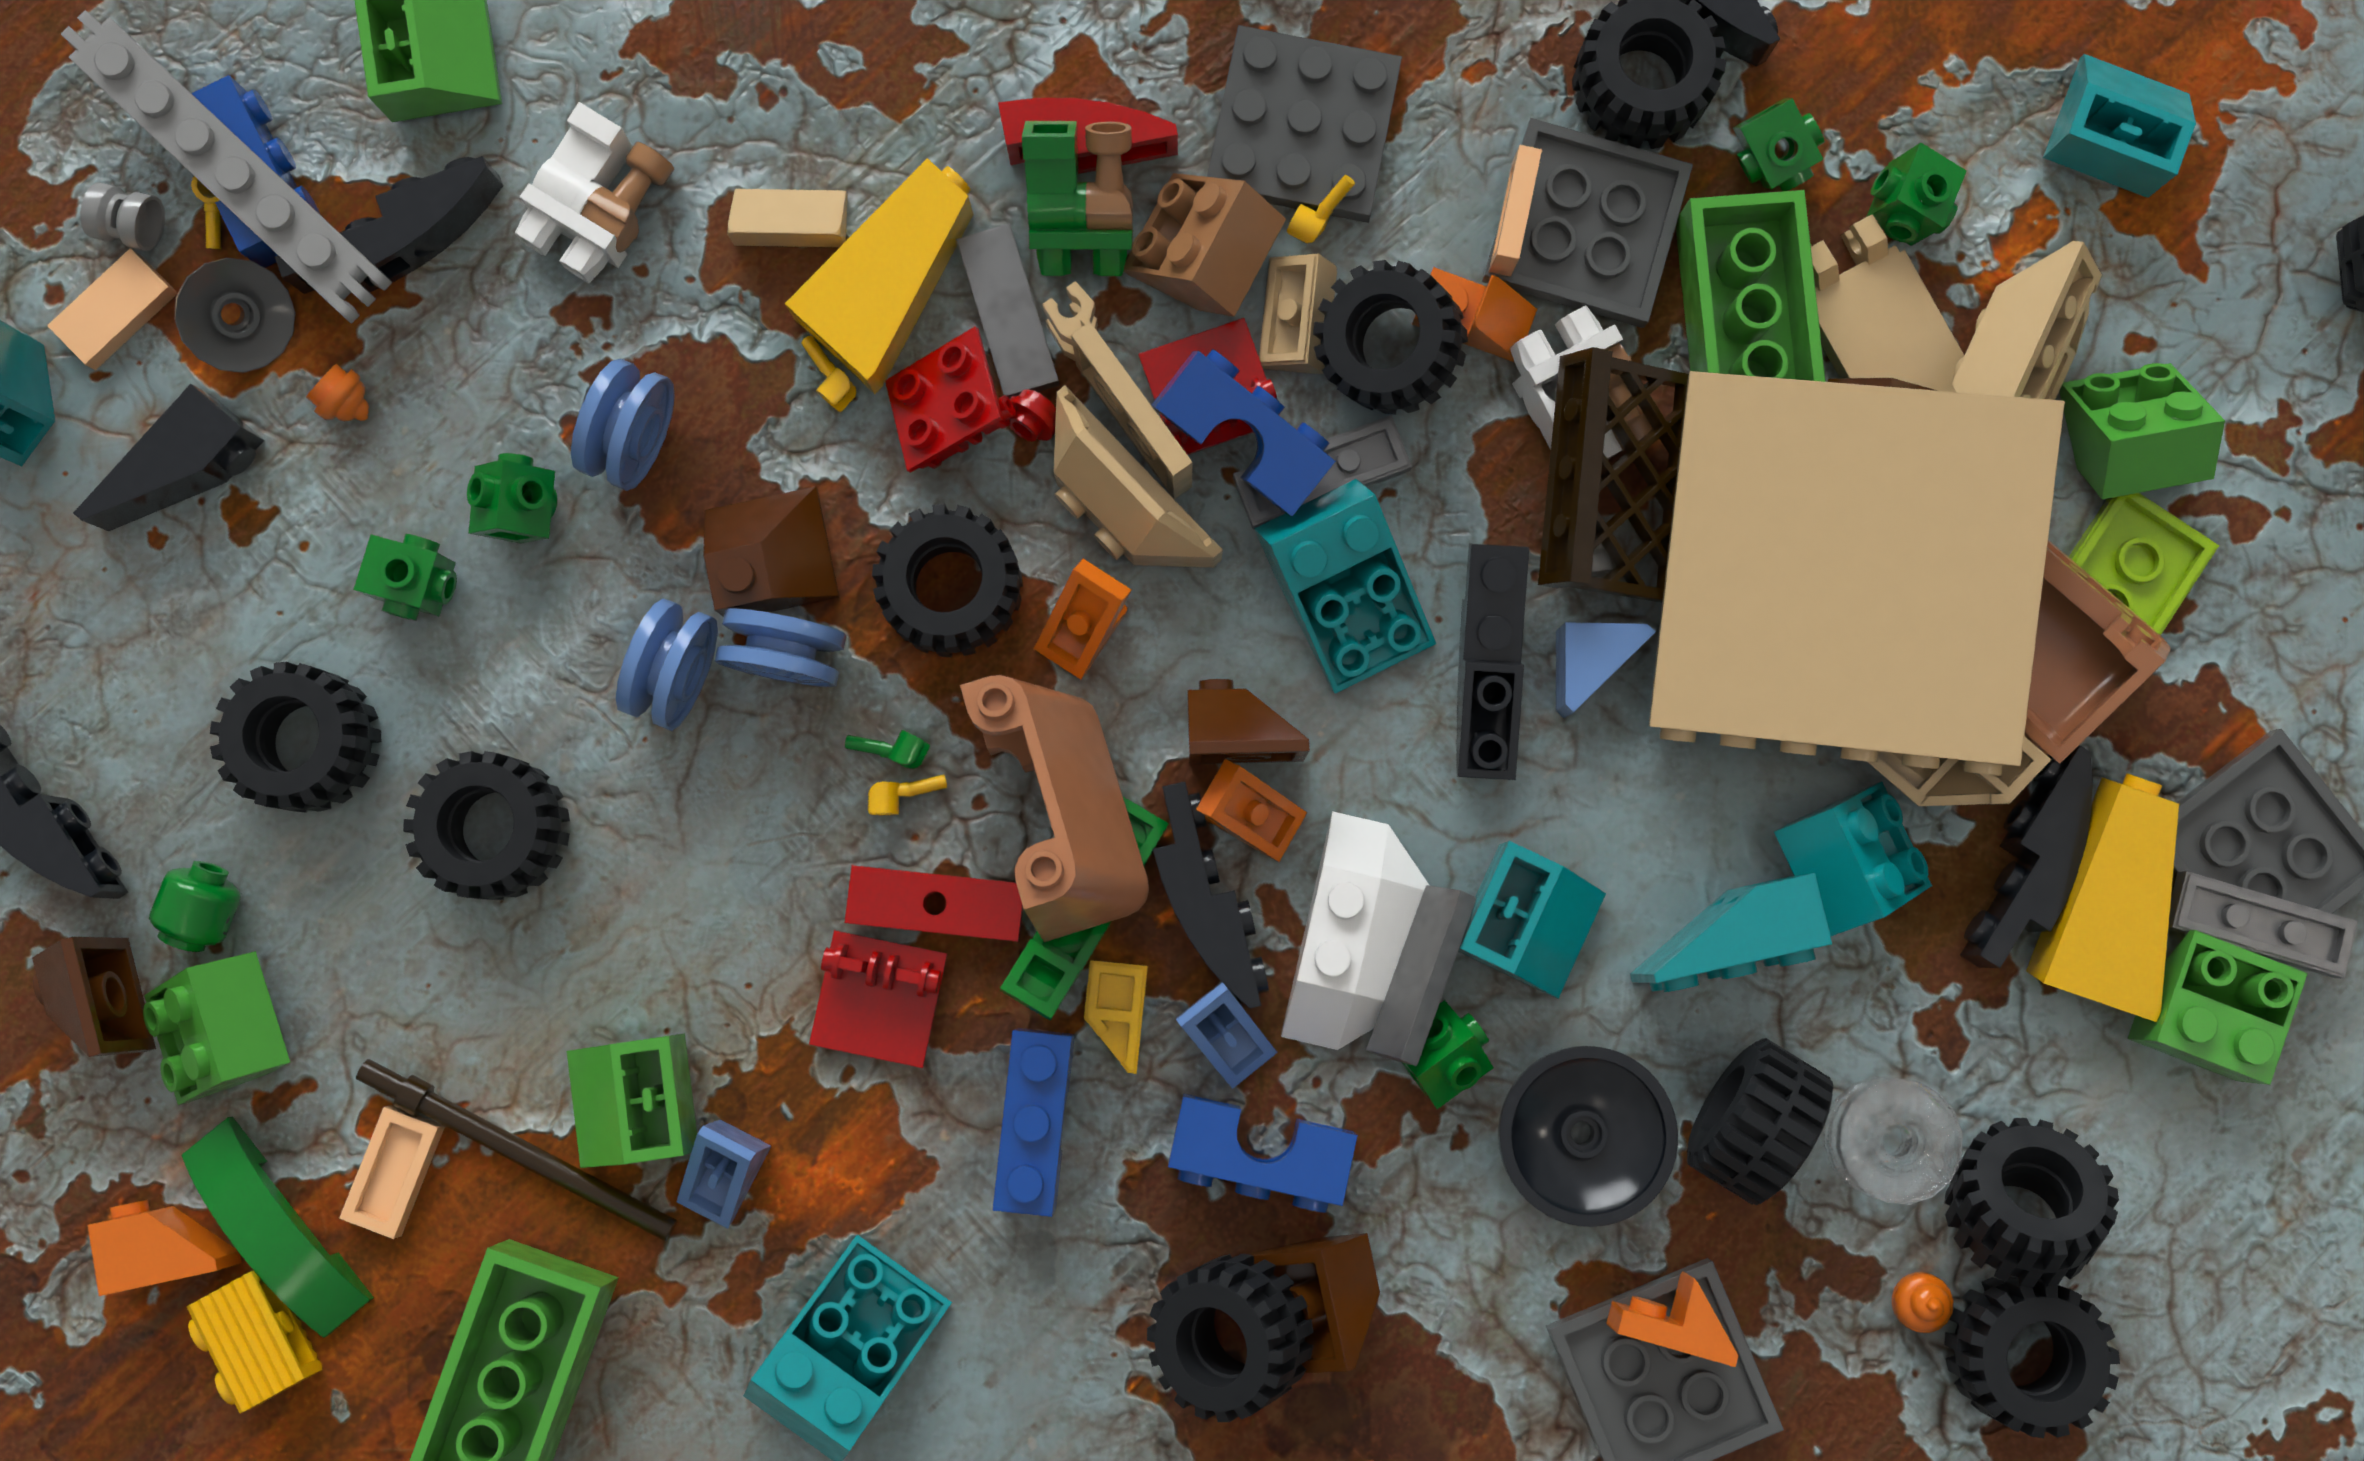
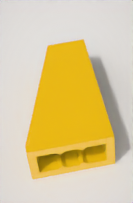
M928 158L785 303L794 320L874 394L883 387L885 380L888 378L958 245L956 239L963 236L974 215L969 196L967 195L971 189L964 179L949 166H946L941 171Z
M2126 773L2122 784L2103 777L2101 778L2092 801L2087 843L2076 880L2052 930L2040 933L2026 972L2044 984L2157 1022L2162 1007L2179 803L2159 797L2162 785Z

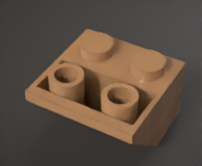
M1173 173L1168 183L1159 192L1157 204L1143 230L1132 243V250L1125 262L1124 272L1199 311L1235 317L1286 218L1246 181Z

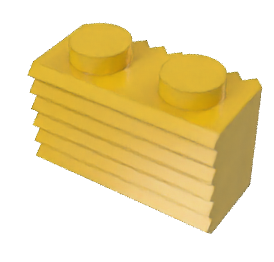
M255 1271L244 1274L240 1278L233 1280L229 1284L187 1306L192 1317L188 1325L190 1336L199 1349L205 1352L209 1351L219 1371L215 1376L216 1388L226 1403L236 1405L240 1414L323 1370L322 1363L317 1359V1353L312 1349V1342L307 1339V1333L301 1327V1321L262 1281Z

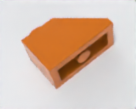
M148 1199L110 1207V1220L87 1225L99 1296L210 1273L242 1263L241 1254L229 1243L174 1206L150 1211Z

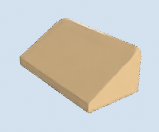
M735 189L728 220L727 235L734 246L841 247L846 241L848 193L842 190Z
M1307 254L1269 258L1259 359L1263 369L1324 374L1322 369L1325 368V365L1316 359L1314 350L1315 346L1321 345V340L1313 335L1314 322H1323L1325 315L1318 310L1323 298L1330 302L1334 300L1335 291L1331 287L1336 282L1337 267L1322 255Z

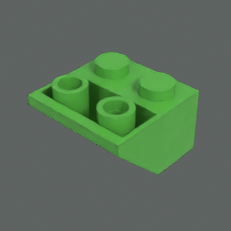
M354 0L368 97L391 122L502 104L487 0Z
M2152 363L2144 365L2140 369L2113 374L2097 373L2089 375L2085 379L2063 382L2060 388L2061 401H2065L2064 414L2076 467L2101 499L2214 479L2225 420L2171 363Z
M2190 930L2165 961L2162 1007L2157 1022L2135 1015L2127 1039L2235 1081L2270 1085L2308 973L2197 930Z
M256 951L186 968L144 995L146 1000L143 1008L145 1025L152 1036H157L163 1055L160 1065L162 1080L168 1091L174 1092L178 1106L268 1075L290 1063Z
M685 1033L567 1051L580 1168L625 1165L684 1156L692 1152L697 1136Z

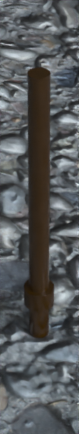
M367 1059L362 1064L356 1075V1080L395 1099L394 1106L414 1117L423 1114L664 1241L668 1240L678 1220L437 1095L434 1093L435 1087L414 1075L407 1079L371 1059Z

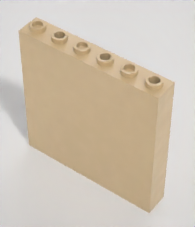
M1690 371L1687 381L1649 726L1660 727V739L1695 742L1697 732L1721 734L1719 745L1748 749L1756 748L1757 738L1781 740L1780 752L1816 756L1818 744L1841 747L1840 758L1867 762H1877L1878 751L1903 754L1902 765L1939 769L1940 758L1965 760L1964 772L2001 776L2003 764L2021 766L2065 401Z

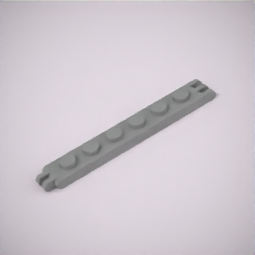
M84 10L77 18L92 34L84 40L70 26L61 33L76 48L69 58L350 323H353L360 316L357 310L344 300L351 292L367 307L376 300L360 284L367 276L374 285L384 291L392 284L376 266L114 20L108 17L100 24L90 13Z

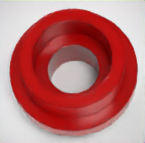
M1030 389L1023 390L1019 396L1010 397L1016 409V415L1010 418L1009 427L1018 436L1027 441L1034 442L1036 439L1042 441L1050 440L1055 434L1056 407L1042 394Z

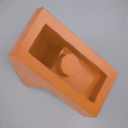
M1433 267L1431 276L1452 296L1453 301L1460 307L1464 316L1461 319V324L1467 329L1468 342L1463 344L1514 362L1510 348L1517 341L1528 336L1537 308L1498 276L1491 275L1487 286ZM1415 314L1412 325L1420 327L1418 317Z
M1083 558L1073 569L1034 650L1081 680L1125 616L1128 609L1125 602L1132 589Z
M1227 759L1223 761L1196 808L1198 812L1205 816L1207 822L1280 862L1307 814L1305 810L1246 769Z
M1684 1271L1681 1272L1670 1317L1666 1316L1667 1306L1645 1298L1632 1296L1630 1306L1612 1301L1606 1324L1617 1334L1736 1367L1739 1356L1697 1280Z

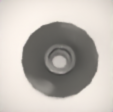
M224 258L204 263L186 277L176 296L174 320L182 342L199 360L219 370L244 373L267 366L284 352L294 332L295 310L289 291L273 272L250 260ZM236 303L240 308V317L236 322L227 324L221 317V310L226 304Z

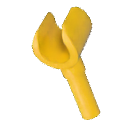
M1344 175L1320 203L1317 211L1300 204L1287 228V233L1304 243L1314 242L1325 230L1329 217L1335 207L1355 185L1354 180L1348 175Z
M194 176L191 181L192 191L198 199L204 202L206 248L221 249V214L215 203L219 199Z
M807 336L802 340L801 344L819 371L826 377L816 389V392L835 410L842 412L855 398L857 389L848 376L830 362L815 338Z
M945 775L909 783L877 782L868 792V813L870 815H899V797H912L946 789Z

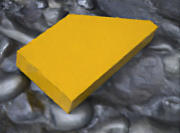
M1090 960L1084 1019L1121 1063L1127 1073L1137 1074L1148 966Z

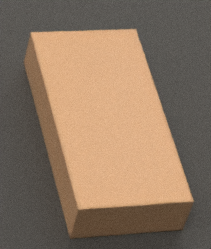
M1519 145L1511 164L1489 268L1491 273L1511 277L1519 261L1542 149Z
M130 248L47 326L86 366L97 370L178 293L140 254Z
M392 1105L383 1107L339 1219L392 1239L401 1237L445 1126L421 1116L414 1117Z

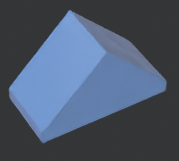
M1565 622L1556 630V711L1563 718L1575 712L1655 631L1648 624Z
M1220 982L1176 1017L1180 1026L1232 1089L1278 1053L1223 982Z
M722 1120L703 1125L697 1133L676 1202L728 1229L764 1162L771 1145Z

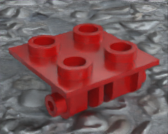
M1245 318L1138 354L1154 401L1193 351H1200L1203 355L1207 356L1212 349L1240 370L1234 380L1252 393L1257 386H1260L1277 399L1271 379H1267ZM1159 413L1161 420L1187 455L1254 433L1242 420L1229 419L1214 427L1202 444L1192 440Z
M976 326L885 380L906 469L909 473L918 468L924 469L928 466L936 469L941 466L942 461L957 452L963 453L969 449V442L973 445L982 442V432L988 435L999 428L1004 429L1010 425V418L1016 415V409L1006 395L997 398L979 328Z
M834 930L830 948H825L822 958L821 970L825 971L809 1045L923 1068L948 954Z

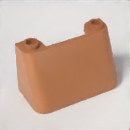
M2049 540L2024 736L2044 754L2052 756L2058 763H2061L2166 661L2171 648L2151 626Z
M1002 675L988 676L960 685L967 713L974 726L982 731L990 755L1000 753L1001 751L1010 753L1020 761L1025 773L1035 770L1054 838L1038 842L1025 849L1015 866V881L1023 909L1043 941L1047 942L1137 912L1147 900L1149 893L1148 878L1103 730L1093 706L1083 698Z

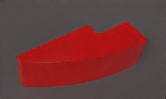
M1028 98L998 102L1010 165L1025 163L1022 148V133L1025 121H1077L1078 174L1096 171L1097 155L1089 152L1086 148L1085 127L1097 122H1121L1132 127V147L1127 153L1121 154L1122 166L1178 155L1176 124L1144 111L1109 102L1078 98Z

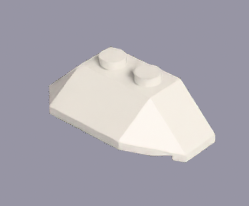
M1332 811L1281 1037L1339 1050L1374 1029L1426 885H1429L1389 824Z

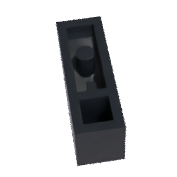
M190 384L73 514L81 521L106 531L114 530L227 483L232 476L242 473L252 464L256 456L255 451L265 440L215 397Z

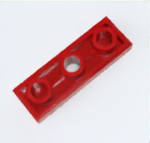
M851 865L844 923L1020 942L1023 905L1015 882ZM934 893H941L946 899V907L938 915H933L927 908V901Z

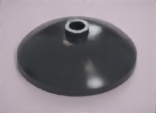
M1574 1046L1545 1055L1521 1073L1512 1085L1503 1103L1498 1125V1141L1501 1159L1511 1182L1532 1206L1560 1222L1583 1227H1597L1626 1220L1643 1210L1657 1197L1668 1181L1674 1167L1678 1148V1129L1669 1097L1659 1081L1643 1065L1631 1057L1611 1049L1596 1046ZM1578 1122H1585L1590 1128V1136L1583 1143H1575L1571 1137L1572 1127Z

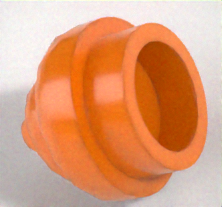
M335 364L306 396L309 401L317 406L314 412L324 420L337 418L345 422L353 419L359 421L368 419L369 405L364 399L365 386L360 381V375L353 369L347 373L338 364Z
M1926 1272L1908 1274L1897 1283L1893 1290V1312L1899 1322L1912 1331L1932 1333L1940 1330L1948 1323L1953 1313L1954 1300L1949 1287L1943 1280Z

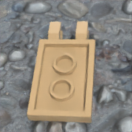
M1873 214L1854 223L1849 227L1850 230L1841 235L1856 266L1840 275L1838 263L1824 240L1811 246L1821 345L1839 377L1895 378L1938 391L1956 392L1952 386L1954 369L1959 359L1964 357V353L1905 250L1899 252L1896 245L1888 249L1887 237Z
M1075 281L1066 287L1067 295L1072 301L1069 304L1070 312L1074 317L1067 318L1059 313L1058 304L1053 298H1050L1042 304L1043 310L1048 317L1046 320L1047 328L1064 356L1076 361L1078 369L1175 500L1192 488L1193 462L1097 332L1098 323L1097 318L1094 316L1096 310L1095 302Z

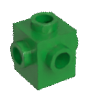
M1783 98L1733 127L1744 149L1737 153L1736 157L1751 184L1760 180L1764 188L1773 189L1779 185L1782 191H1788L1813 177L1814 174L1810 167L1824 160L1818 149V146L1825 143L1823 134L1810 113L1801 116L1793 98ZM1780 139H1783L1786 146L1785 152L1778 158L1775 154V145Z
M1920 142L1889 162L1888 166L1877 176L1871 188V195L1874 196V199L1866 217L1873 214L1888 237L1907 243L1910 246L1934 233L1940 234L1950 225L1956 215L1958 206L1954 202L1967 170Z
M512 453L499 454L498 461L475 466L474 474L471 476L467 487V500L471 505L468 534L520 544L549 539L551 518L557 507V493L554 489L555 471L533 466L534 459L532 457Z
M371 534L353 590L373 599L383 601L384 604L381 611L394 616L417 621L420 611L439 617L443 604L446 605L450 602L456 589L457 575L454 572L456 562L439 554L440 544L426 538L405 534L403 543Z
M1445 1000L1438 1006L1417 1066L1402 1063L1408 1074L1436 1109H1439L1463 1090L1471 1088L1482 1076L1494 1068L1482 1048L1489 1042L1483 1029L1470 1013L1460 1018Z

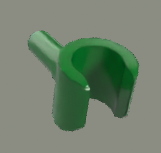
M901 730L893 746L884 741L847 735L845 740L846 749L880 755V757L888 758L908 769L918 768L930 748L928 743L904 730Z

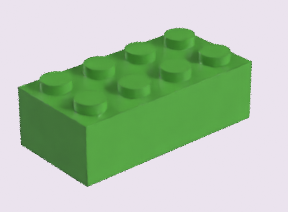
M1805 190L1690 198L1679 214L1676 223L1690 371L1825 382Z
M511 1239L488 1247L410 1461H553L619 1277Z

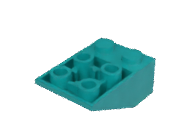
M1357 479L1301 505L1293 516L1285 513L1254 528L1275 578L1335 694L1436 644L1377 497Z
M1815 873L1785 877L1727 890L1631 972V981L1635 983H1649L1651 992L1660 990L1671 992L1698 986L1697 974L1705 972L1708 979L1719 977L1730 979L1757 973L1755 961L1763 960L1764 966L1779 964L1780 967L1815 960L1814 948L1832 945Z
M856 1235L751 1378L743 1396L832 1461H843L952 1302L862 1237Z

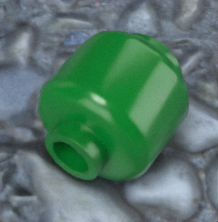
M194 861L191 868H177L167 872L149 914L150 922L159 931L157 935L159 940L181 950L202 952L206 946L219 944L226 938L241 900V893L238 888L226 880L229 874L226 869L212 863Z

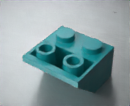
M2083 54L2077 64L2043 158L2149 198L2179 172L2196 125L2190 94Z
M0 320V458L23 466L55 422L44 344Z
M1882 781L1800 817L1774 832L1794 876L1815 873L1830 936L1882 919L1932 886L1928 878L1927 862L1923 854L1913 847L1902 824V810L1896 799L1888 794Z
M1511 841L1499 844L1475 896L1476 903L1458 952L1559 999L1606 893L1566 867Z

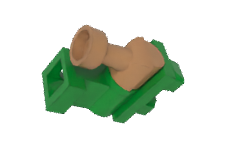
M1025 121L1022 133V148L1027 187L1029 249H1036L1041 275L1065 276L1071 274V249H1093V274L1099 276L1123 275L1127 250H1132L1133 199L1131 191L1124 185L1121 154L1127 153L1132 147V127L1121 122H1097L1085 127L1086 148L1089 152L1097 155L1095 182H1078L1077 121Z

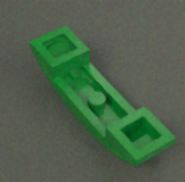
M1123 797L1145 867L1153 853V849L1156 848L1169 823ZM1112 921L1044 942L1039 933L1036 932L1034 937L1027 943L999 991L1051 1021Z
M233 1116L227 1117L181 1155L202 1200L237 1251L275 1295L323 1338L329 1336L374 1299L339 1252L329 1255L261 1167L268 1161Z

